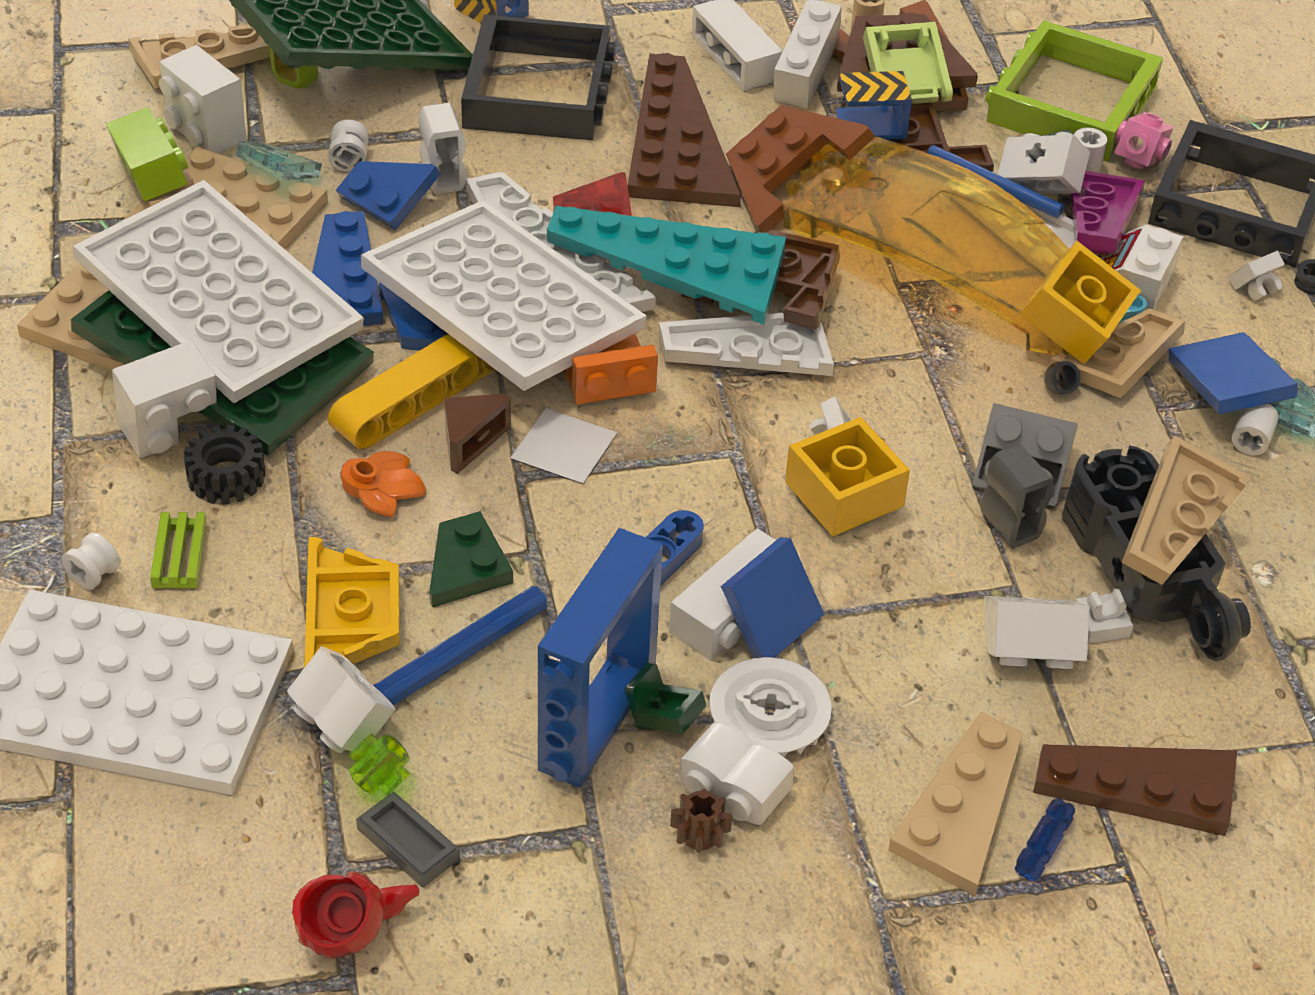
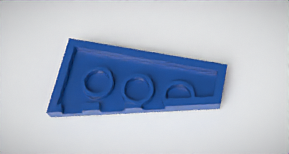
M344 211L335 214H325L312 273L364 317L363 326L383 324V312L377 279L361 268V254L371 250L364 211Z

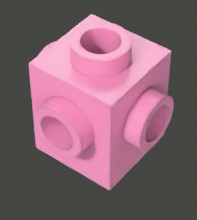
M1142 112V114L1128 118L1127 121H1123L1117 130L1115 141L1118 142L1115 153L1125 157L1124 163L1139 169L1159 163L1169 153L1172 145L1170 137L1174 127L1163 123L1161 117L1147 112ZM1139 137L1143 141V146L1137 144Z

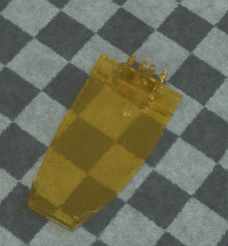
M877 136L850 160L840 152L836 153L831 150L822 157L823 163L822 161L814 162L809 168L803 170L799 177L800 180L794 178L787 182L785 189L791 198L783 204L784 228L816 239L822 233H826L885 256L945 285L1005 320L1026 334V350L1052 355L1064 353L1066 356L1070 355L1065 349L1019 315L1069 248L1045 225V222L1039 216L996 184L953 162Z

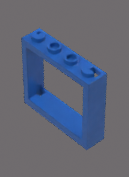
M618 528L538 644V771L554 777L555 781L566 782L579 788L587 779L630 711L625 694L626 686L646 663L656 664L663 544L622 528ZM607 638L606 661L589 686L590 662ZM549 655L560 659V662L550 659Z

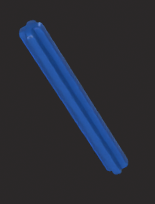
M537 586L529 587L373 686L392 705H395L545 610L547 607L545 593L541 592Z

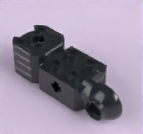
M1131 445L1128 447L1126 456L1121 455L1122 449H1108L1095 454L1094 460L1090 464L1088 463L1089 456L1082 454L1075 466L1062 512V517L1081 548L1096 555L1114 587L1120 590L1126 606L1133 617L1160 622L1186 618L1193 639L1209 659L1217 662L1227 658L1235 650L1240 639L1246 638L1249 635L1251 620L1248 609L1241 599H1230L1226 594L1218 591L1217 587L1226 563L1207 534L1200 539L1163 585L1122 563L1159 466L1155 457L1151 453Z

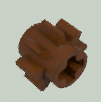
M706 789L693 792L690 795L681 794L680 808L671 809L670 827L677 829L676 842L678 844L685 843L688 847L696 850L697 853L713 846L722 847L723 833L731 832L733 816L725 813L726 799L724 797L717 798L714 794L707 792Z

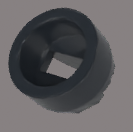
M1069 361L1055 362L1044 373L1046 387L1056 394L1072 393L1080 384V371L1074 363Z

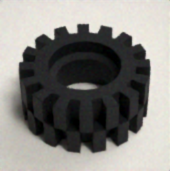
M220 425L213 426V433L208 434L204 429L198 432L199 439L192 437L189 440V447L185 446L184 463L188 486L191 492L195 490L196 497L202 499L207 495V502L215 504L217 498H221L222 505L230 504L229 498L236 497L237 502L245 500V492L253 496L257 493L256 486L262 487L264 483L263 477H265L263 447L254 433L249 436L248 429L242 427L237 433L235 425H227L226 431H220ZM231 461L237 463L224 468L213 467V465L220 462Z

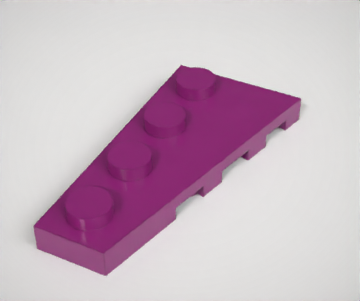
M1085 171L1080 193H1070L1075 242L1078 241L1094 254L1115 253L1143 195L1145 180Z

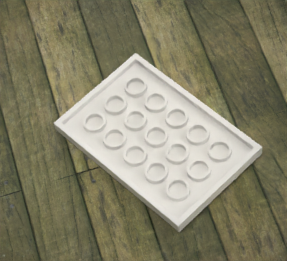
M205 180L73 246V258L171 347L193 340L215 374L216 388L233 403L363 329V316Z
M484 200L361 254V268L523 391L571 367L573 357L596 354L645 329L646 315Z
M29 589L0 643V750L233 796L294 652L293 640Z

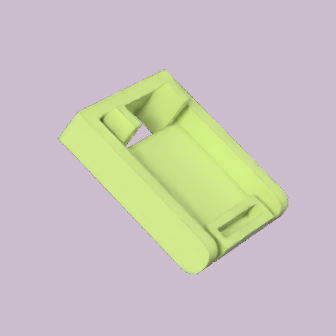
M936 22L866 27L863 41L871 72L903 71L912 98V104L937 102L939 92L942 101L952 100L953 89ZM916 40L918 48L886 50L888 42Z

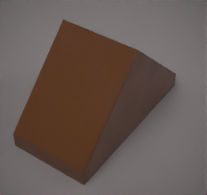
M506 394L444 398L445 429L451 471L456 474L461 472L511 428L510 396Z

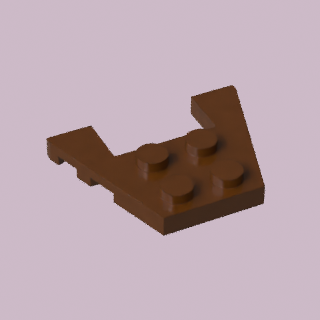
M915 13L855 16L838 75L837 92H842L840 83L841 73L869 72L868 68L870 66L863 41L866 27L931 22L925 14ZM938 30L952 88L976 87L977 72ZM916 40L888 42L886 50L918 48Z
M952 88L953 96L951 101H942L939 92L937 102L911 104L907 139L872 140L870 142L876 162L957 173L926 158L928 149L934 145L991 172L994 169L987 145L949 147L936 112L967 110L969 98L965 88Z
M769 230L766 233L786 237V249L774 292L784 294L787 298H792L783 308L784 322L816 330L820 325L840 260L839 245ZM681 294L682 297L713 304L715 301L705 296L694 299Z

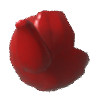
M356 871L348 872L345 877L341 875H323L310 880L299 889L293 900L292 915L299 937L298 942L305 947H309L317 955L331 959L357 953L366 948L376 938L384 920L397 916L408 902L419 896V888L414 884L380 889L366 874Z

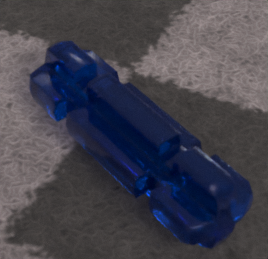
M1061 798L1051 800L1045 811L1046 815L1041 817L1026 843L1027 847L1021 851L1016 860L1015 872L1029 881H1036L1040 878L1045 869L1044 865L1050 861L1064 836L1063 832L1069 828L1073 821L1074 806L1071 803H1065Z

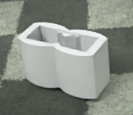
M450 103L423 106L418 119L419 129L423 137L420 146V158L422 164H433L441 174L433 183L431 189L436 195L462 191L467 176L462 161L466 142L454 109Z
M323 646L319 648L287 690L290 697L296 703L293 706V710L305 721L313 725L317 724L323 731L320 735L321 740L328 747L341 754L348 750L361 755L395 711L391 702L367 681L354 664L341 653Z
M714 722L681 758L680 780L684 783L686 789L690 793L706 789L707 792L714 794L717 798L724 797L726 799L725 810L738 821H746L761 826L793 788L794 766L786 758L765 746L753 744L742 733L725 724Z

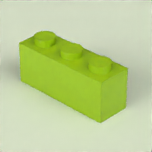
M149 107L106 123L116 150L144 202L187 185L182 170L189 167L180 147H177L172 133L168 132L163 118L155 119Z

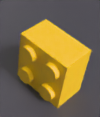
M1076 241L1053 267L1019 315L1081 363L1085 364L1109 338L1141 290Z
M858 417L789 445L785 483L833 537L904 507L910 469L862 417Z

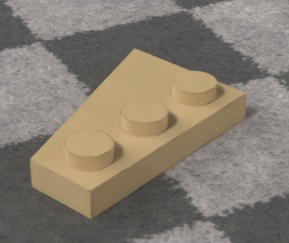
M1148 308L1119 323L1109 338L1085 364L1081 363L1071 354L1066 356L1064 353L1052 357L1051 364L1059 361L1072 362L1080 371V383L1122 398L1184 334L1185 321Z

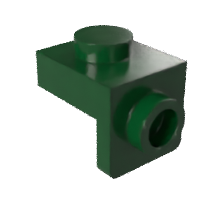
M646 663L625 688L627 701L637 727L684 734L707 706L702 690L663 684L658 666L654 663Z

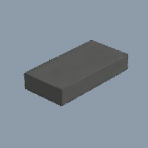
M394 791L356 819L357 830L422 888L460 860V849Z

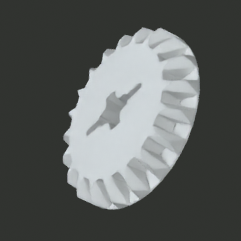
M753 658L733 665L716 680L709 699L710 719L732 727L747 737L753 744L772 749L783 757L792 751L801 755L806 746H816L819 737L822 734H826L831 719V699L822 681L807 668L780 658ZM766 704L775 705L774 715L765 714Z

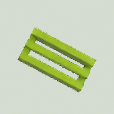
M170 512L160 513L150 574L152 588H198L207 525L205 512H196V518H188V512H178V518H171ZM170 531H176L169 576L163 577ZM186 531H193L187 577H180Z

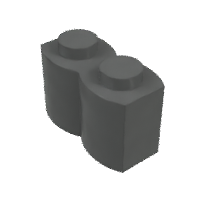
M1022 445L1003 449L997 452L989 462L987 470V482L989 485L983 493L981 512L1010 547L1014 549L1038 539L1043 532L1047 520L1045 507L1052 497L1054 483L1051 477Z

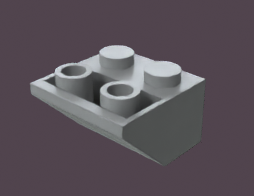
M993 403L972 486L986 489L989 485L987 482V470L991 458L1003 449L1022 445L1053 480L1054 489L1048 505L1056 507L1078 424Z

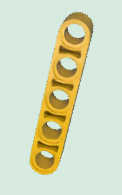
M447 334L341 397L331 407L327 421L329 426L355 447L367 449L444 402V398L454 396L496 369L451 335Z

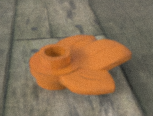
M381 451L373 453L367 459H350L343 464L340 472L342 486L349 495L360 498L362 504L367 509L388 517H393L395 514L396 500L422 497L426 493V487L419 475L408 469L410 459L397 452Z

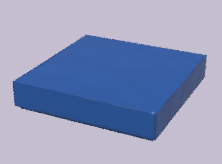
M778 538L721 585V589L753 658H775L825 615L791 538Z

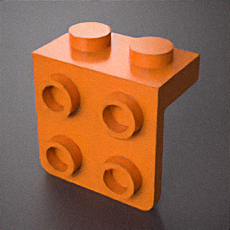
M633 334L596 354L573 357L572 366L565 369L564 373L575 404L656 392L658 354L654 344L641 346L637 336Z

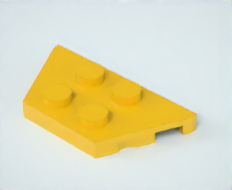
M309 537L304 668L321 646L341 653L352 664L399 646V565L380 558H369L364 553L347 548L343 554L325 548L323 546V539Z

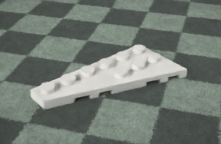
M504 172L466 179L467 193L473 204L484 200L639 311L645 312L655 309L656 297L648 290L640 291L633 285V278L624 270L618 273L607 264L606 258L598 255L585 257L548 243L547 227L553 212L547 207L540 209L531 201V194Z

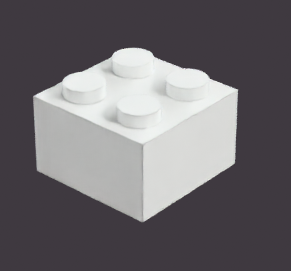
M198 45L159 61L161 73L159 86L164 95L165 102L163 115L170 128L176 129L185 136L192 146L215 153L223 152L247 140L240 78Z

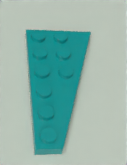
M556 206L547 227L548 243L585 257L598 255L609 259L611 267L621 271L626 266L641 272L642 279L694 299L705 296L719 302V308L733 313L737 308L752 314V321L765 325L786 249V237L770 235L768 233H753L732 230L730 228L701 226L688 222L679 223L657 220L651 217H635L613 212L584 210L576 207Z

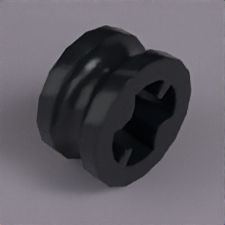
M1315 259L1302 261L1298 265L1297 275L1294 279L1295 286L1299 290L1311 295H1315Z

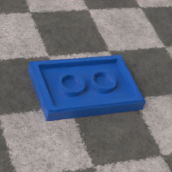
M1245 332L1169 349V362L1218 414L1297 397L1298 384Z

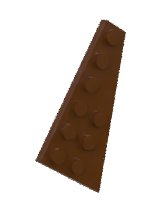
M649 53L627 185V197L740 207V192L685 56H675L670 53Z

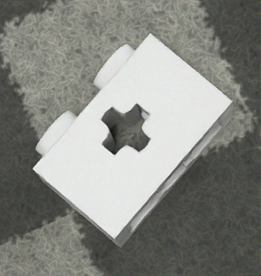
M1058 132L1056 135L1050 136L1027 133L1023 137H1007L998 175L1039 194L1080 193L1090 151L1075 135L1068 132Z

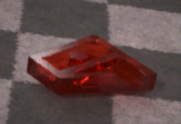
M619 172L553 196V212L556 206L632 216L626 172Z

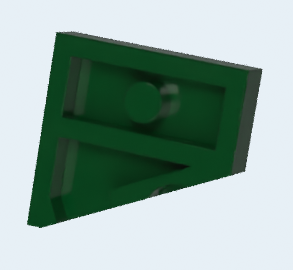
M481 511L439 523L430 584V604L432 608L513 583V570Z

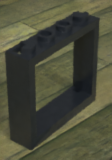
M484 14L461 97L462 128L593 140L595 127L602 126L604 104H607L608 83H611L612 62H615L616 42H610L611 26ZM496 52L595 60L587 104L577 105L485 96Z
M1190 120L1156 190L1148 224L1259 257L1278 251L1284 264L1296 267L1315 220V182L1310 181V179L1315 180V155ZM1186 160H1191L1309 194L1297 227H1292L1172 192Z

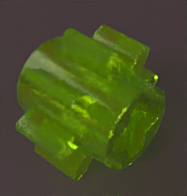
M370 733L349 753V756L355 761L349 769L350 775L354 782L369 794H375L381 789L386 795H389L410 775L407 769L404 768L409 762V754L404 746L390 735L385 734L378 740Z

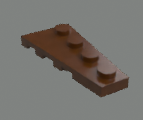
M1043 744L1033 793L1226 836L1230 824L1237 750Z

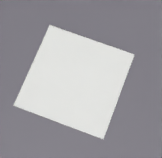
M545 408L510 458L583 484L617 432Z

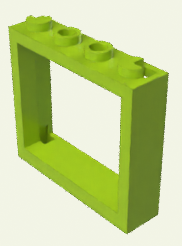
M1043 20L1035 32L1031 31L1028 34L1024 48L1016 50L1011 66L1003 68L998 84L990 86L985 98L989 105L986 122L1018 133H1033L1040 136L1067 129L1074 134L1081 128H1095L1102 131L1107 137L1103 161L1109 162L1118 145V142L1115 141V136L1120 124L1123 121H1127L1128 118L1139 115L1156 89L1163 57ZM1042 55L1130 83L1105 122L1015 93Z

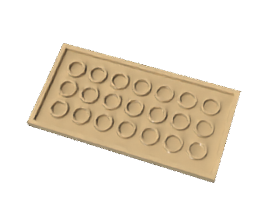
M196 146L185 157L189 168L182 171L187 185L146 202L142 200L123 220L205 180L281 247L286 249L328 203V196L325 189ZM80 263L17 324L19 337L111 371L124 365L71 331V319L108 291Z

